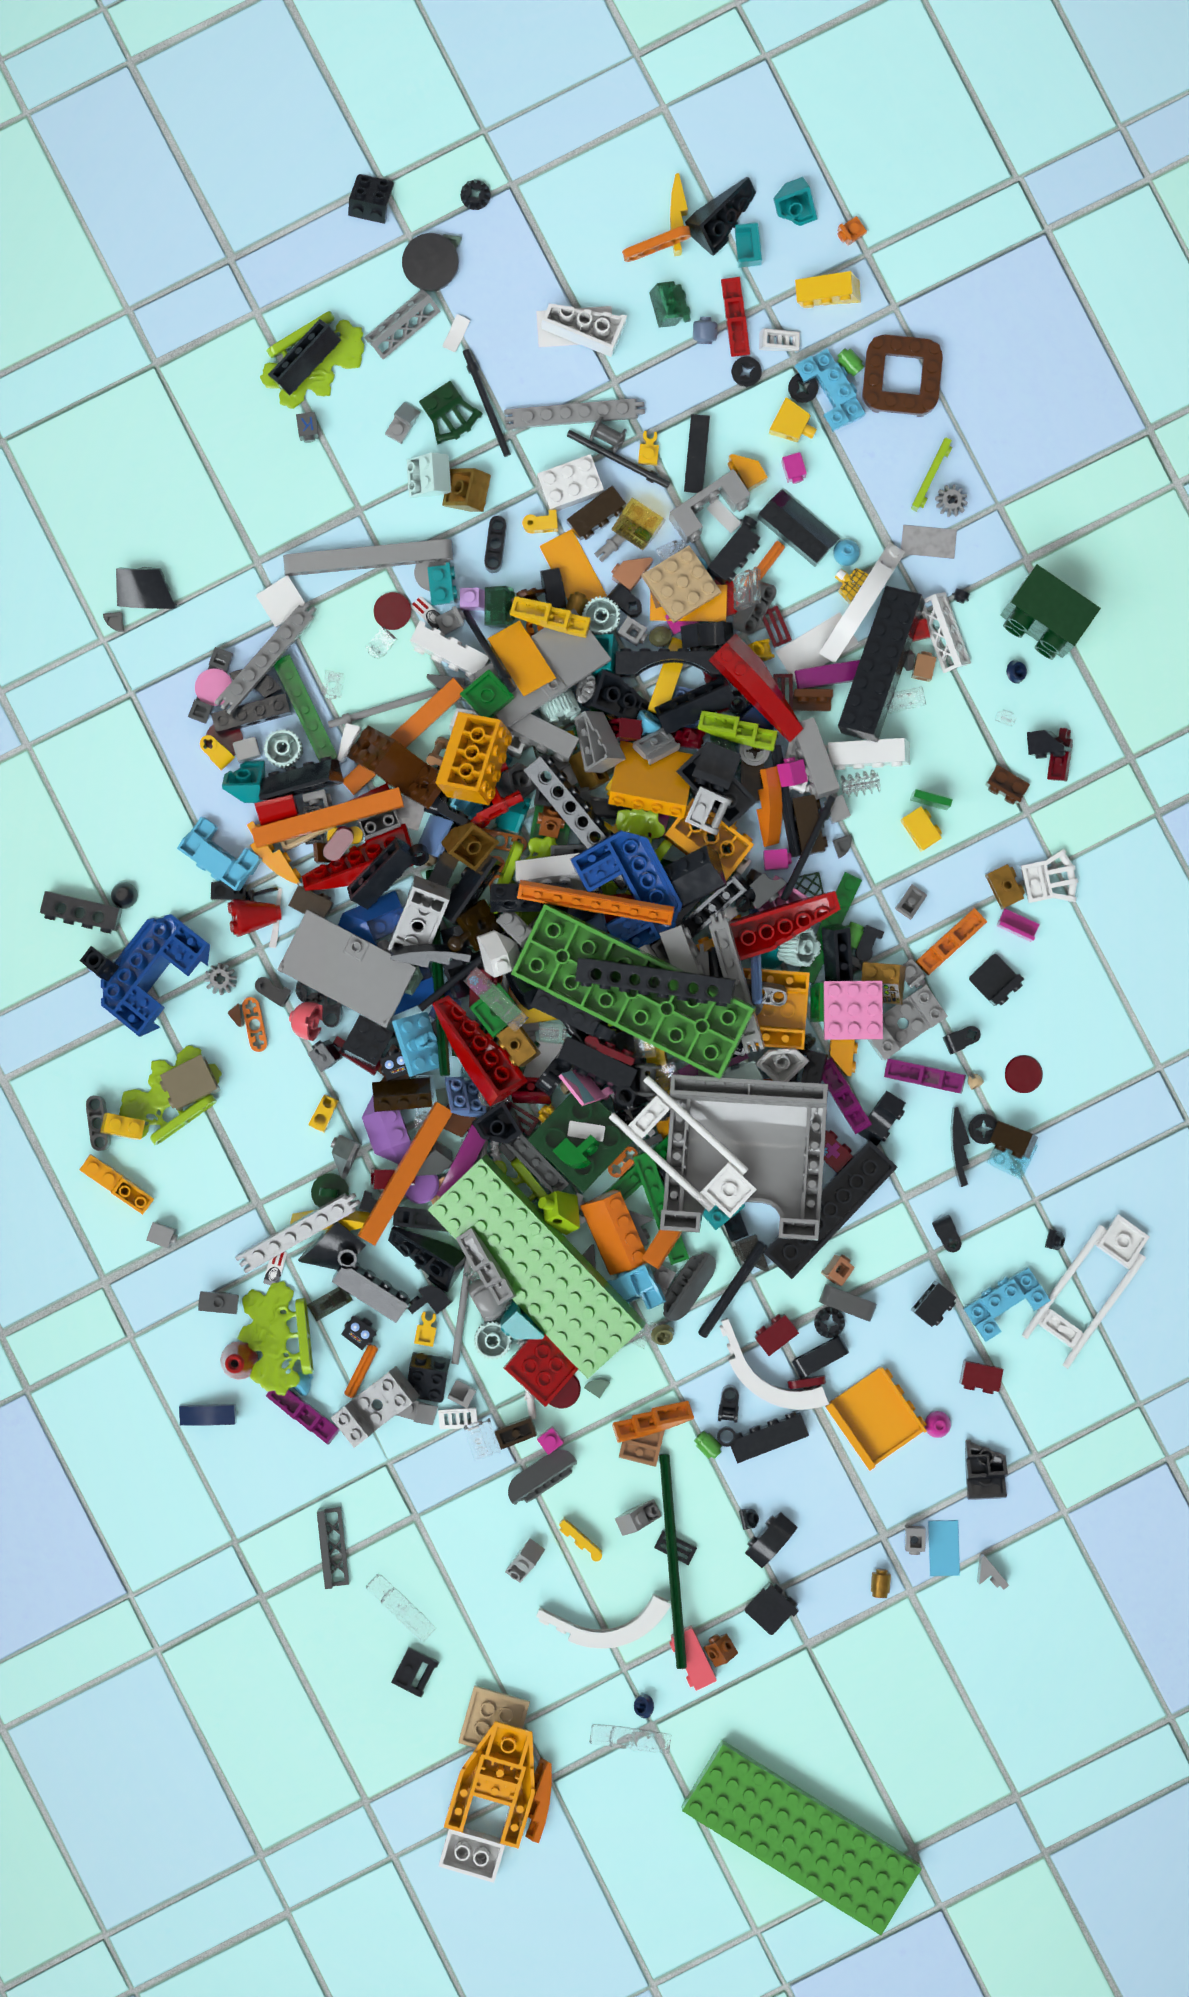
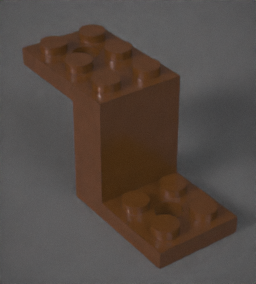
M369 725L361 732L357 742L350 748L347 755L349 759L370 770L391 787H399L402 795L427 809L431 807L441 792V789L435 783L439 773L438 769L425 763L395 739Z

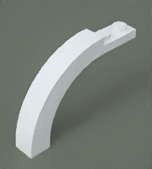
M891 542L887 544L819 654L834 663L837 661L889 580L905 551Z
M729 1319L721 1320L722 1325L719 1328L723 1337L727 1336L729 1343L726 1345L730 1355H735V1357L728 1359L739 1380L753 1394L770 1404L787 1409L805 1410L829 1405L821 1385L803 1390H788L773 1386L761 1379L747 1364Z
M653 1593L648 1604L636 1617L623 1625L609 1629L585 1628L539 1607L536 1617L544 1625L549 1626L551 1624L556 1626V1630L560 1633H570L568 1641L588 1648L608 1649L627 1645L645 1636L665 1616L671 1606V1601Z

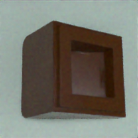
M326 843L313 844L314 861L317 864L331 862L323 853Z
M238 1003L227 1014L238 1027L242 1028L244 1026L241 1004Z

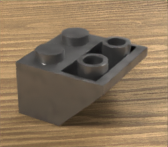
M396 810L358 820L365 840L401 827Z

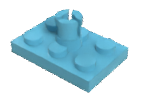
M428 1012L392 1021L409 1077L439 1069L438 1044Z

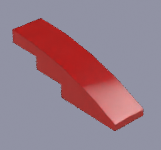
M740 277L721 279L731 357L750 355Z

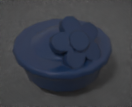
M1017 660L1009 662L1006 669L1008 679L1015 684L1022 682L1027 675L1026 666Z
M642 1694L634 1701V1711L643 1719L649 1718L654 1711L653 1699L647 1694Z

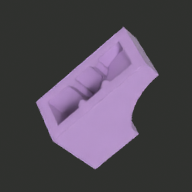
M460 588V609L462 611H499V590Z

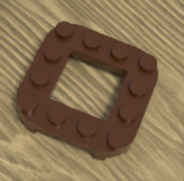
M896 335L874 337L866 351L862 400L866 406L875 413L888 412L917 415L916 417H924V415L929 414L935 408L939 399L943 361L940 345L925 338ZM885 356L922 359L919 395L882 391Z

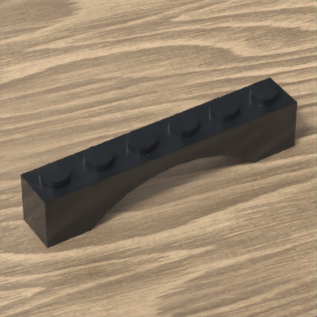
M622 648L620 651H616V675L621 678H636L642 672L657 665L682 663L694 666L712 678H720L723 675L709 661L720 648L716 649V651H708L706 648H699L697 651H689L687 648H680L678 651H670L668 648H660L658 651H651L648 648H641L639 651Z
M536 788L534 806H552L541 791ZM557 788V792L563 795L564 790ZM591 796L594 813L601 818L616 820L618 811L632 810V808L608 804L609 799ZM569 801L570 808L574 810L572 801Z

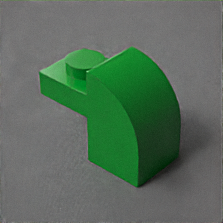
M590 1135L576 1147L566 1137L553 1152L567 1166L580 1169L591 1164L586 1157L593 1155L600 1143Z

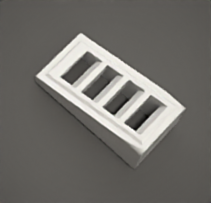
M763 328L759 332V350L799 351L800 332ZM774 336H777V344H774ZM782 337H785L784 345H782ZM789 337H792V346L789 345Z
M345 724L337 756L339 763L345 761L350 748L357 740L362 729L360 726Z
M477 1407L438 1410L440 1430L478 1427ZM468 1412H471V1423H468L467 1420ZM452 1413L456 1415V1424L452 1423ZM459 1413H463L464 1423H460ZM444 1414H448L449 1425H445Z

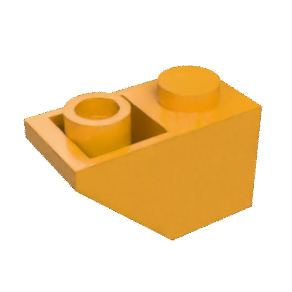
M735 454L729 455V462L727 463L729 469L735 470L748 491L767 481L768 477L759 461Z
M830 1040V1058L845 1076L850 1077L856 1070V1061H853V1054H857L858 1042H855V1040Z

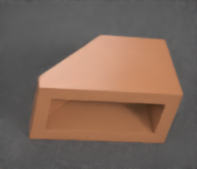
M649 557L626 560L621 565L617 563L611 571L613 573L612 580L617 584H622L631 592L642 578V574L651 567L653 559Z

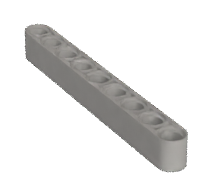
M451 539L286 554L283 555L285 576L412 565L423 563V561L440 562L442 559L450 561L453 560V548Z

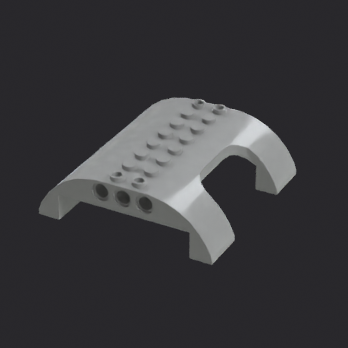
M671 1075L670 1096L748 1168L743 1177L757 1190L746 1202L763 1203L776 1209L780 1216L778 1238L818 1241L828 1084ZM671 1108L667 1163L696 1190L701 1192L729 1160ZM666 1172L660 1230L700 1233L702 1217L706 1209Z

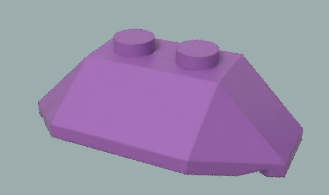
M372 1095L362 1115V1120L374 1154L399 1165L412 1143L401 1110L374 1112Z

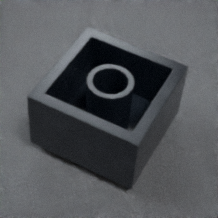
M359 1015L341 1048V1053L375 1070L394 1032Z
M934 1280L911 1308V1311L930 1327L938 1326L944 1319L942 1315L945 1311H950L955 1306L956 1302L954 1300L957 1297Z

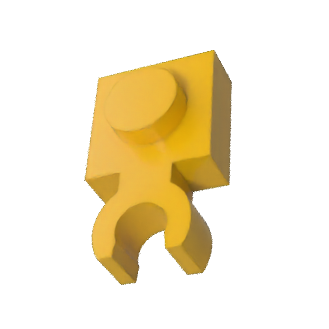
M644 431L643 440L646 444H640L638 464L657 466L659 445H653L657 440V432H654V437L649 439L647 438V431Z
M545 1104L537 1112L539 1114L538 1119L543 1123L555 1111V1108L551 1104L549 1106Z
M424 1311L421 1315L424 1323L423 1325L417 1324L414 1344L433 1347L437 1327H432L431 1325L436 1320V1313H433L431 1320H427L425 1318L426 1312Z

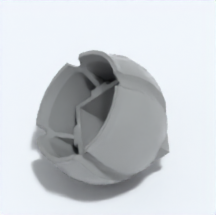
M480 1278L473 1281L467 1287L485 1323L499 1318L507 1306L510 1305L508 1301L502 1306H498L489 1289L485 1288Z

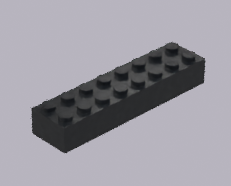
M885 586L838 723L841 734L878 743L925 605L922 594Z
M868 1140L822 1188L818 1241L778 1238L777 1236L768 1245L764 1254L790 1279H793L898 1167Z

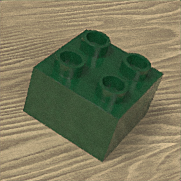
M1036 564L1000 616L1006 619L1003 627L1009 633L1018 638H1022L1025 633L1038 641L1034 646L1035 650L1044 657L1053 660L1056 655L1063 658L1075 647L1101 608Z
M572 1093L527 1139L583 1193L632 1142L609 1119L612 1113L600 1101L582 1106ZM570 1121L605 1126L603 1141H598L600 1145L593 1155L586 1157L591 1164L584 1168L575 1169L567 1166L553 1152L566 1137L576 1147L585 1140L568 1136Z

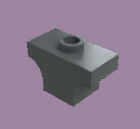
M763 873L749 885L756 895L753 905L760 909L767 901L772 903L779 897L778 892L787 882L783 878L772 880L766 873Z
M200 1291L198 1311L237 1314L239 1295L228 1292Z

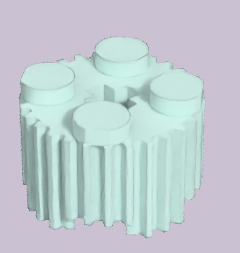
M601 596L599 598L595 597V599L592 598L591 602L588 601V605H585L586 608L582 612V616L591 618L589 630L593 635L615 633L619 627L621 615L618 605L615 602L613 603V600L609 601V598L605 599V597L601 598ZM599 613L606 616L603 621L597 619Z
M570 689L538 708L544 721L562 730L566 724L570 722L575 723L574 718L581 713L576 698Z
M280 729V731H272V734L269 733V737L266 736L267 740L264 741L266 744L263 745L265 747L263 750L265 751V757L273 766L286 769L295 766V763L298 764L297 761H300V757L303 755V744L296 733ZM281 745H284V747L288 745L287 751L280 753L281 749L279 747Z
M809 928L781 944L778 948V959L784 961L789 966H810L812 961L815 960L814 957L816 958L821 950V944L816 940L817 937L814 936L813 929Z
M498 1320L484 1322V1325L481 1324L475 1332L473 1340L475 1342L474 1346H476L475 1350H478L477 1353H480V1356H484V1359L486 1357L488 1360L490 1358L492 1360L494 1358L497 1360L498 1357L502 1358L511 1348L512 1337L502 1332L501 1322L498 1323ZM496 1336L498 1343L489 1344L490 1339L488 1337Z

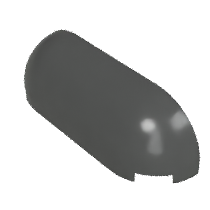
M703 1252V1254L690 1257L664 1296L666 1302H664L663 1315L668 1320L677 1321L683 1318L690 1311L712 1278L716 1269V1260L711 1254Z
M555 1450L517 1474L511 1480L508 1487V1497L511 1503L517 1505L518 1502L523 1500L528 1503L568 1477L573 1472L571 1470L572 1467L577 1465L575 1457L569 1451Z

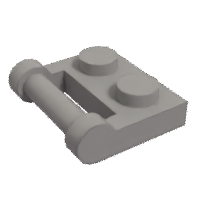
M701 785L685 822L717 835L719 832L718 827L725 811L733 800ZM717 800L721 804L712 824L709 825L706 821Z

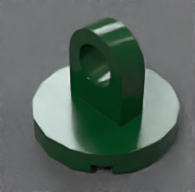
M326 1173L319 1176L313 1182L311 1188L312 1200L319 1208L345 1193L347 1196L350 1195L346 1180L334 1173Z

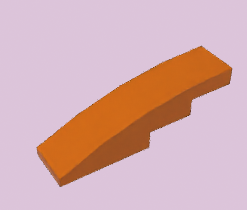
M777 766L760 770L763 789H759L758 792L762 808L756 809L764 847L778 844L780 841L782 792Z
M973 908L915 962L927 975H930L984 926L987 920Z
M689 1401L654 1407L651 1412L632 1415L631 1419L613 1422L612 1427L617 1443L678 1426L693 1420L694 1416Z
M540 1758L534 1773L535 1795L528 1815L531 1822L525 1835L529 1840L538 1844L546 1824L552 1786V1764L543 1758Z

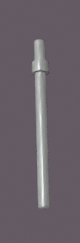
M438 689L427 690L353 714L346 713L340 718L327 722L329 728L345 725L346 723L352 724L353 721L431 698L438 692Z

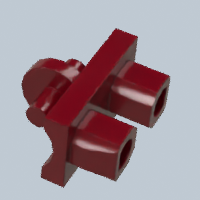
M682 727L678 731L671 733V736L675 739L676 743H680V747L700 749L704 743L702 738L706 732L699 729Z

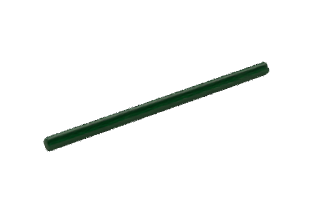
M433 870L426 871V880L429 879ZM440 925L432 944H441ZM432 962L435 992L444 984L443 965ZM443 994V995H442L439 999H437L436 1001H438V1000L444 998V997H445V994ZM435 1012L440 1076L445 1077L450 1076L448 1038Z
M660 1454L659 1461L676 1668L685 1669L687 1663L670 1455Z

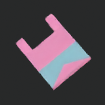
M576 1069L559 1075L560 1079L582 1106L602 1099L607 1100L609 1095L614 1093L609 1086L600 1090L590 1076L583 1077L576 1073Z

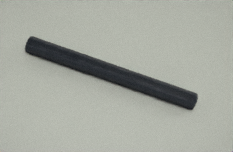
M776 744L774 751H771L773 767L784 763L780 744ZM789 786L781 787L782 815L791 857H798L801 855L790 790Z
M758 1241L699 1329L698 1334L703 1338L708 1337L767 1249L766 1243Z

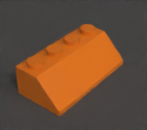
M610 1190L580 1205L609 1275L629 1271L647 1263L641 1259L646 1251L620 1191Z

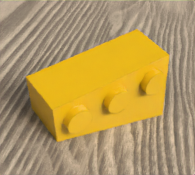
M851 271L795 280L796 300L803 308H813L820 305L861 303L860 280Z

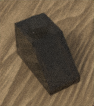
M756 1234L734 1241L735 1246L732 1249L736 1258L739 1257L741 1261L745 1262L758 1243ZM763 1254L755 1267L767 1272L770 1270Z
M337 1287L307 1306L317 1322L350 1303L353 1299L350 1293Z

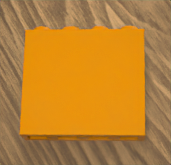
M620 741V747L626 759L615 765L608 804L636 810H651L653 813L684 818L690 786L676 771L694 754L676 751L649 765L648 760H644L632 748L633 743Z
M882 1366L832 1399L829 1405L825 1406L869 1471L919 1434L927 1432L924 1428L927 1424L923 1418L915 1415L913 1412L916 1409L910 1400L906 1401L902 1395L905 1392L899 1384L895 1385L892 1382L893 1375L889 1369H883Z

